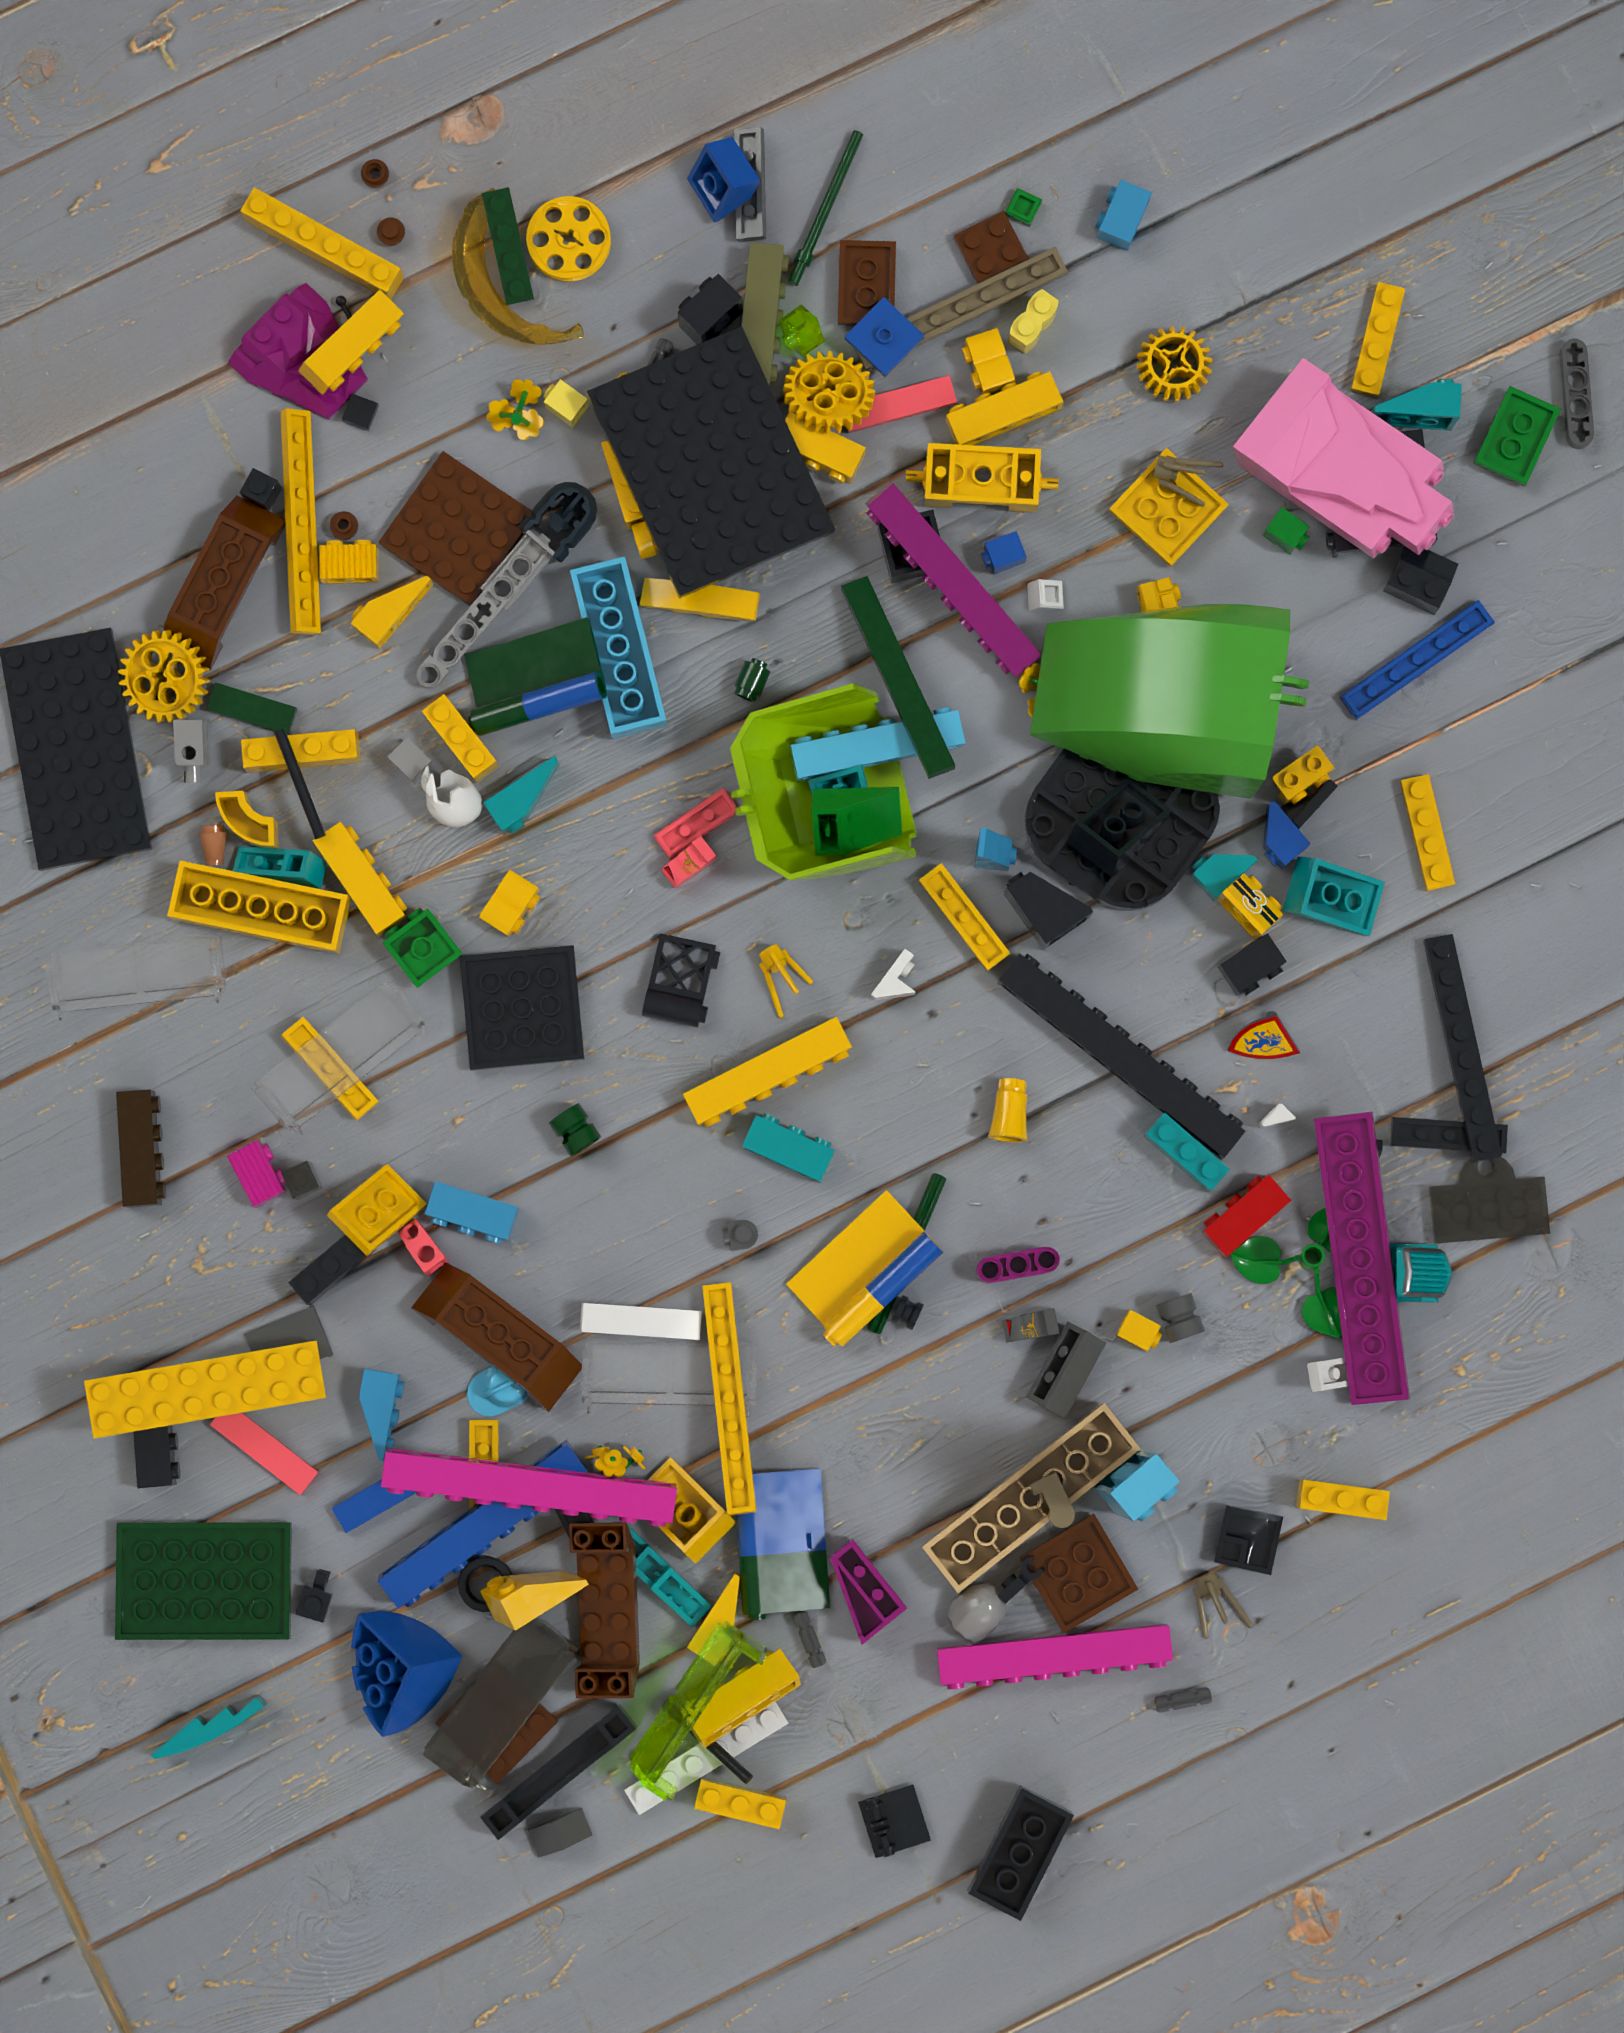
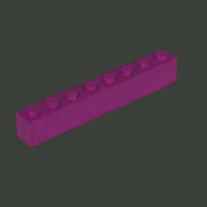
M892 481L887 483L865 503L869 508L866 512L876 526L882 523L887 528L888 532L884 535L895 547L900 544L907 551L903 557L914 569L918 565L926 573L922 576V579L932 590L936 587L940 589L944 594L940 598L950 611L955 608L962 615L959 621L969 633L974 629L981 638L977 642L988 654L993 651L999 657L995 663L1006 675L1011 671L1017 677L1042 655Z

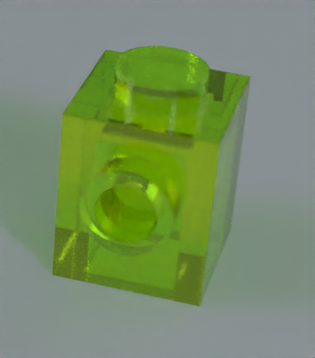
M802 304L779 319L784 334L782 341L790 351L794 349L800 356L804 357L825 342L818 318Z

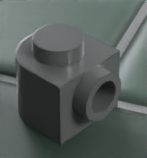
M748 1220L727 1222L728 1228L722 1229L724 1245H730L731 1251L749 1249L755 1245L758 1239L756 1226Z

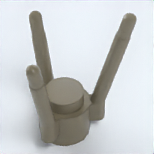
M1159 455L1153 478L1160 479L1158 485L1167 487L1203 507L1205 505L1204 501L1170 482V479L1176 481L1178 471L1199 475L1206 474L1204 469L1190 466L1221 468L1223 463Z
M1216 1572L1194 1580L1197 1587L1193 1588V1592L1197 1600L1204 1639L1209 1638L1203 1596L1206 1601L1209 1599L1213 1600L1224 1624L1228 1623L1227 1616L1218 1597L1222 1594L1221 1591L1248 1628L1253 1627L1244 1610L1226 1587L1223 1578H1218Z

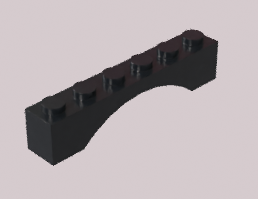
M621 1704L617 1705L484 1812L480 1818L497 1840L501 1839L566 1784L634 1732L638 1726Z

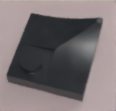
M1226 1505L1214 1562L1271 1575L1283 1516Z

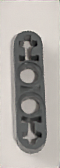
M1573 338L1565 342L1560 350L1565 429L1568 444L1574 449H1583L1594 438L1588 351L1583 341ZM1571 346H1574L1575 351H1580V354L1575 359L1576 366L1567 368V366H1571L1573 363L1572 354H1567ZM1572 373H1578L1583 378V385L1580 387L1571 386L1568 376ZM1576 400L1583 402L1585 413L1581 415L1574 414L1570 408L1571 403ZM1586 419L1587 422L1581 424V432L1587 434L1582 442H1579V438L1574 437L1573 434L1578 431V422Z

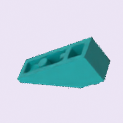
M555 756L483 802L504 835L508 832L512 835L525 826L523 822L531 815L560 765Z
M239 846L232 871L321 889L327 862L308 850Z

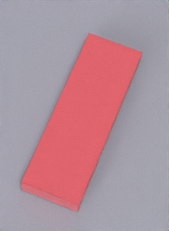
M722 788L653 836L671 860L691 845L699 836L703 838L736 815L735 809L738 807L725 788Z

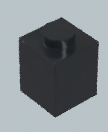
M252 468L240 490V494L243 499L270 511L282 490V486L278 480Z

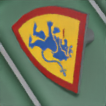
M1274 1011L1267 1012L1266 1017L1255 1020L1240 1029L1228 1047L1229 1052L1255 1059H1277L1300 1054L1299 1048L1278 1014Z

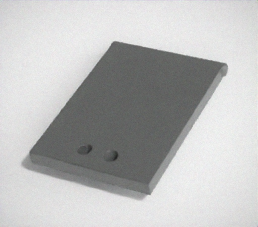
M314 1305L244 1334L251 1352L317 1340L319 1358L333 1356Z

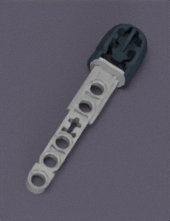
M563 482L555 485L546 492L531 510L532 517H525L519 524V528L525 535L480 587L483 592L435 647L433 657L429 655L419 666L416 677L425 688L436 687L449 673L447 668L454 666L503 608L507 611L551 558L562 563L569 555V548H575L587 534L596 520L597 505L595 498L586 487L576 482ZM563 495L564 498L559 502L562 508L557 514L554 512L550 513L551 521L548 524L549 527L556 533H559L561 530H569L568 522L572 517L578 519L582 513L585 516L581 522L578 520L574 521V530L567 539L560 541L559 548L554 552L549 548L548 543L551 540L543 533L540 536H535L530 530L541 523V517L548 509L554 510L556 508V500ZM518 559H524L529 564V570L524 575H517L513 571V563ZM503 580L510 584L511 591L507 596L500 597L495 593L494 586L498 581ZM489 603L491 605L489 611L492 614L489 617L486 615L481 617L479 622L484 625L479 629L475 622L467 619V616L471 613L475 618L479 613L477 606L479 604L484 606ZM462 624H469L474 628V635L471 639L463 640L458 636V628ZM449 645L455 649L456 656L452 661L445 662L440 658L439 651L443 646ZM432 667L437 671L438 676L435 682L425 683L422 680L421 672L424 668Z

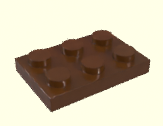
M840 240L838 326H855L883 297L895 306L896 241Z

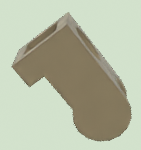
M1056 1472L1028 1484L1033 1495L1042 1494L1049 1508V1521L1053 1525L1065 1528L1072 1524L1075 1513Z

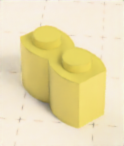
M1043 289L1036 292L1029 300L1026 312L1020 314L1013 322L1008 343L1023 354L1031 351L1037 344L1041 331L1048 328L1053 322L1059 300Z

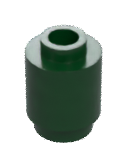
M752 658L751 662L744 661L734 685L736 687L734 694L745 700L755 702L756 698L761 696L771 673L766 669L768 664Z

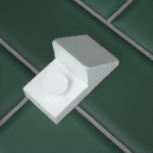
M906 949L903 950L872 992V999L876 1001L915 995L916 992L899 980L900 976L906 978L915 966L911 962L914 958L912 953Z
M1345 1357L1307 1364L1312 1392L1349 1386Z

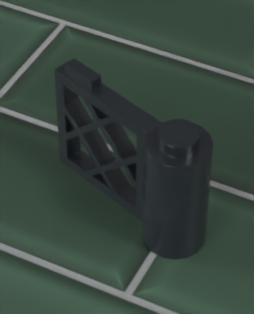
M660 933L642 1016L697 1028L699 1023H705L708 1007L703 1006L709 976L711 969L717 970L720 952L715 951L716 945ZM664 943L676 944L682 953L668 961L663 954ZM683 946L691 947V948H689V949H687V950L685 951V949L683 948ZM696 949L709 951L707 961L698 967L695 966L688 955ZM685 957L693 970L679 978L671 965ZM662 958L665 964L659 967ZM666 968L670 970L676 979L667 986L656 984L657 974ZM705 968L704 975L702 976L699 971ZM696 973L702 982L700 993L687 990L682 981ZM679 984L682 989L675 988L674 986Z

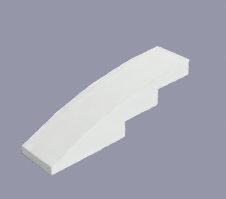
M582 1303L580 1332L700 1340L702 1311Z

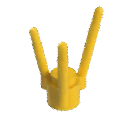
M774 944L759 954L762 961L759 967L764 973L778 1017L783 1018L784 1014L769 970L773 974L779 971L794 994H798L799 990L784 968L787 966V963L808 984H812L813 980L790 957L786 949L781 950L778 944Z

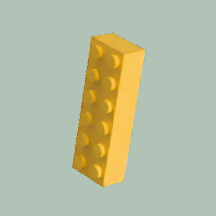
M180 860L167 916L175 921L340 955L352 899L346 894Z

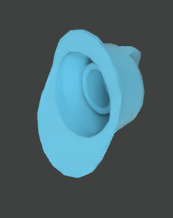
M493 1366L476 1375L471 1380L467 1391V1398L473 1410L483 1416L491 1417L502 1414L529 1398L526 1396L524 1389Z

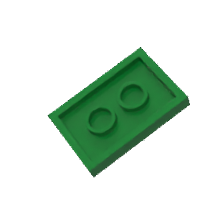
M1509 386L1473 464L1525 487L1561 409Z

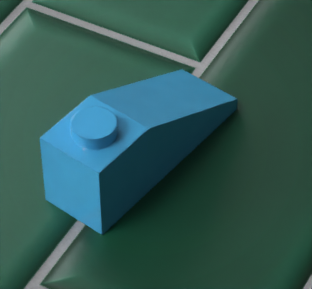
M980 828L974 868L1008 871L1010 864L1015 865L1017 848L1012 847V839L987 828Z

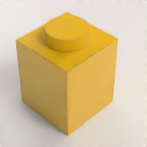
M1128 1310L1115 1336L1147 1352L1150 1347L1155 1349L1162 1337V1333L1158 1332L1161 1325L1132 1310Z

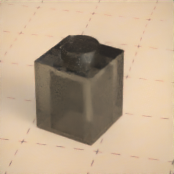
M305 1161L281 1172L288 1190L295 1200L323 1189L310 1161Z

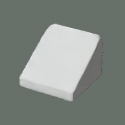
M1038 579L1028 583V606L1030 611L1064 609L1062 581Z
M1281 1103L1276 1105L1258 1123V1126L1265 1128L1293 1121L1296 1117Z

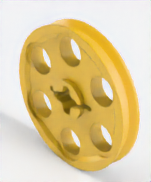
M563 196L554 198L537 209L528 224L526 241L530 257L542 273L555 280L573 282L593 275L602 267L609 255L611 233L604 214L597 206L583 198ZM586 208L590 212L589 218L586 221H577L574 218V213L577 209ZM551 209H557L562 213L561 219L556 223H551L546 219V214ZM592 232H602L605 235L604 241L598 245L592 244L589 241V236ZM539 233H543L549 238L547 245L543 247H537L533 243L534 236ZM572 233L576 242H569L565 245L564 238L561 235L569 236ZM554 256L562 258L564 264L561 269H550L548 267L550 258ZM579 256H589L592 260L591 265L586 269L578 268L576 260Z

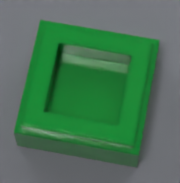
M1017 188L1005 214L1030 227L1042 204V199Z

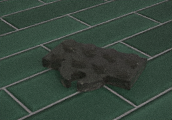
M1502 1157L1489 1160L1492 1163L1493 1169L1489 1175L1484 1176L1478 1171L1479 1162L1472 1163V1159H1468L1463 1163L1458 1173L1457 1184L1429 1187L1434 1244L1550 1234L1545 1177L1516 1179L1513 1168Z

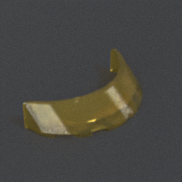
M482 194L469 201L457 226L453 238L452 252L453 270L458 288L463 298L469 302V307L473 313L497 333L523 343L550 345L583 337V328L580 323L564 332L551 331L543 324L534 325L524 320L505 304L490 280L485 263L484 241L488 220Z

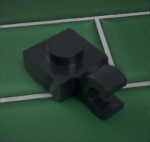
M1033 1555L1028 1556L1023 1561L1021 1566L1022 1573L1018 1577L1013 1573L1001 1584L1004 1590L998 1596L1005 1604L1031 1580L1038 1578L1044 1572L1045 1568L1043 1566L1038 1571H1032L1029 1568V1563L1035 1558Z
M317 1570L313 1588L304 1586L296 1615L321 1623L325 1622L333 1596L332 1593L325 1592L330 1571Z

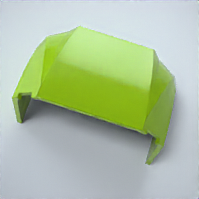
M852 683L750 712L730 747L739 784V790L733 791L731 797L732 799L742 798L743 805L735 809V814L737 816L746 815L756 860L788 880L801 881L837 876L916 857L915 849L911 848V838L917 837V831L900 760L865 767L864 772L868 787H899L902 835L845 855L815 856L811 813L812 794L808 780L797 782L789 749L791 745L795 744V739L811 736L812 740L823 738V733L839 730L840 734L850 733V728L859 725H867L868 729L879 727L878 722L889 719L888 716L882 717L876 705L879 702L877 692Z

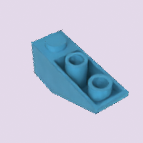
M364 1369L359 1399L378 1460L384 1461L386 1448H394L395 1439L390 1438L392 1426L397 1427L400 1410L395 1409L397 1398H402L405 1381H400V1374Z

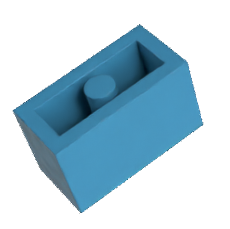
M1120 180L1117 188L1112 186L1106 200L1107 203H1110L1107 213L1101 211L1095 225L1099 229L1097 238L1128 251L1148 206L1152 192L1124 180Z

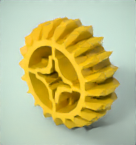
M1169 326L1168 334L1160 328L1157 332L1158 337L1150 334L1148 336L1150 343L1143 342L1141 348L1144 352H1138L1137 359L1142 362L1137 363L1136 370L1144 371L1139 375V381L1148 380L1144 389L1150 390L1154 387V397H1157L1160 392L1164 393L1163 401L1167 402L1169 396L1174 395V401L1179 402L1180 394H1183L1184 398L1189 400L1191 398L1190 390L1195 394H1199L1201 391L1199 385L1206 386L1208 382L1204 376H1210L1212 373V369L1207 366L1212 364L1213 359L1204 357L1209 354L1210 348H1200L1204 343V339L1199 338L1195 341L1196 332L1193 330L1189 336L1185 335L1184 326L1180 328L1179 333H1175L1174 326ZM1169 344H1177V345H1180V346H1179L1176 350H1174V351H1168V350H1166V349H1163V350H1160V349H1159V348H1161V347H1163V346H1165V345H1169ZM1188 350L1196 360L1197 371L1191 368L1192 365L1185 359ZM1181 355L1178 366L1175 369L1172 368L1168 374L1170 362L1173 359L1176 360ZM1152 357L1158 360L1157 363L1164 370L1161 378L1153 370ZM1174 377L1190 379L1180 384L1169 383Z

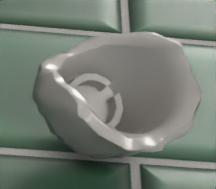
M991 1584L973 1585L958 1594L951 1602L948 1617L952 1621L953 1628L960 1632L965 1639L976 1643L990 1635L1002 1622L1006 1613V1605L998 1596L999 1592Z

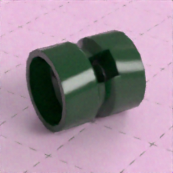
M580 1103L568 1108L549 1122L557 1137L564 1138L562 1144L571 1157L585 1150L601 1138L594 1124L586 1122L588 1115Z

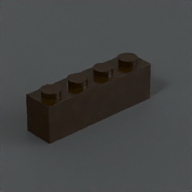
M151 1089L116 1092L123 1207L162 1205V1199L166 1198L165 1182L160 1181V1170H164L163 1153H159L158 1142L163 1139L162 1126L157 1124V1113L161 1112L160 1096H156L155 1091Z

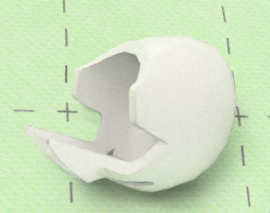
M426 766L421 784L426 792V806L429 813L439 823L448 827L458 828L473 822L480 815L483 807L481 794L468 778L452 770H446L440 774V786L436 788L433 773L430 774L429 766Z

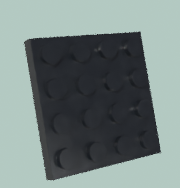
M574 945L460 956L471 1071L585 1060Z

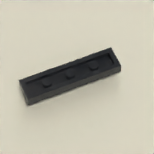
M1401 1117L1391 1118L1390 1146L1470 1152L1463 1122ZM1495 1124L1501 1152L1506 1154L1508 1125Z

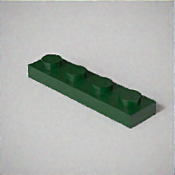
M506 187L483 192L481 194L506 304L511 305L534 300L510 189Z

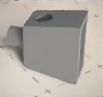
M173 720L175 766H184V783H201V766L209 765L210 720ZM191 747L196 751V756L193 759L189 756V749Z

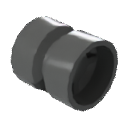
M1192 1293L1156 1305L1161 1320L1168 1323L1164 1329L1169 1343L1205 1331L1200 1316L1194 1315L1197 1307Z

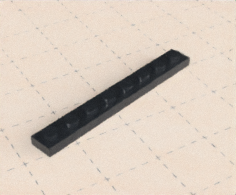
M1453 934L1424 939L1423 943L1472 1163L1500 1158L1502 1156Z

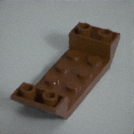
M237 495L219 514L167 615L163 631L171 630L172 636L175 633H182L181 642L191 638L189 647H200L196 656L206 657L200 664L202 667L209 668L210 671L223 648L220 641L270 544L276 545L286 525L284 518Z
M448 1263L443 1266L411 1307L412 1310L433 1326L438 1324L524 1389L526 1396L548 1413L584 1367L558 1340L473 1276Z
M627 1522L569 1523L570 1553H577V1576L586 1579L589 1584L578 1591L581 1665L575 1669L576 1698H633L640 1665L636 1547Z

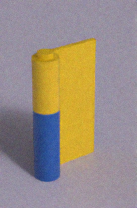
M886 1190L788 1281L786 1285L823 1324L826 1330L823 1336L834 1347L837 1344L843 1347L930 1266L943 1251Z

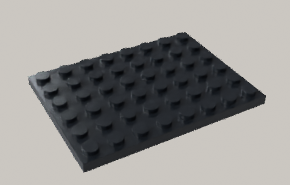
M742 326L586 391L590 404L679 599L835 533L834 525Z

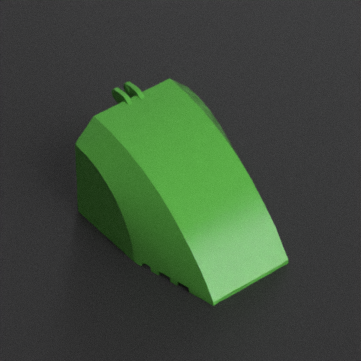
M1199 604L1047 623L1030 736L1061 749L1070 750L1079 754L1082 758L1096 761L1105 765L1108 769L1122 772L1137 781L1251 799L1266 779L1274 745L1279 705L1306 706L1307 699L1302 696L1281 694L1282 686L1297 689L1309 688L1308 680L1284 676L1290 637V609L1245 604Z

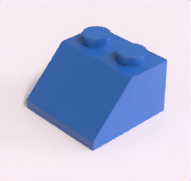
M733 137L705 144L687 177V180L714 223L719 222L748 201L760 183L756 171L753 170L743 150L738 146Z

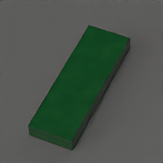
M215 682L207 710L272 731L285 728L287 735H289L297 707Z

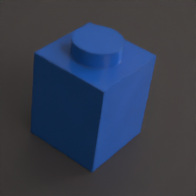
M1017 531L986 542L984 544L985 552L981 553L986 569L991 567L993 574L1024 564L1027 558Z

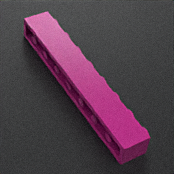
M1168 1624L937 1648L941 1685H947L948 1690L965 1688L964 1683L976 1682V1686L993 1685V1680L1005 1679V1683L1022 1682L1023 1676H1033L1034 1680L1051 1679V1673L1062 1672L1063 1677L1080 1676V1670L1091 1669L1092 1674L1109 1673L1108 1667L1120 1666V1671H1132L1138 1669L1137 1664L1149 1663V1668H1160L1167 1666L1166 1661H1173Z

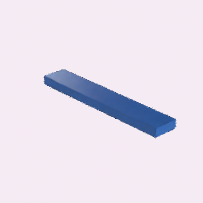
M1477 600L1341 695V701L1354 719L1358 720L1495 623L1481 602Z

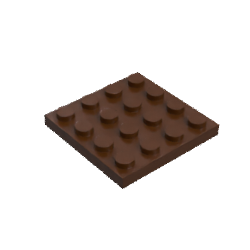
M442 451L378 543L471 606L483 592L480 587L523 536L524 533L519 528V524L525 517H532L531 510Z

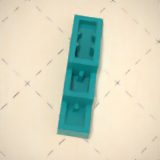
M628 1525L636 1547L637 1575L693 1627L712 1605Z
M258 1696L238 1713L230 1705L208 1723L200 1715L151 1756L155 1760L187 1751L211 1741L246 1721L265 1707L267 1703L261 1696Z

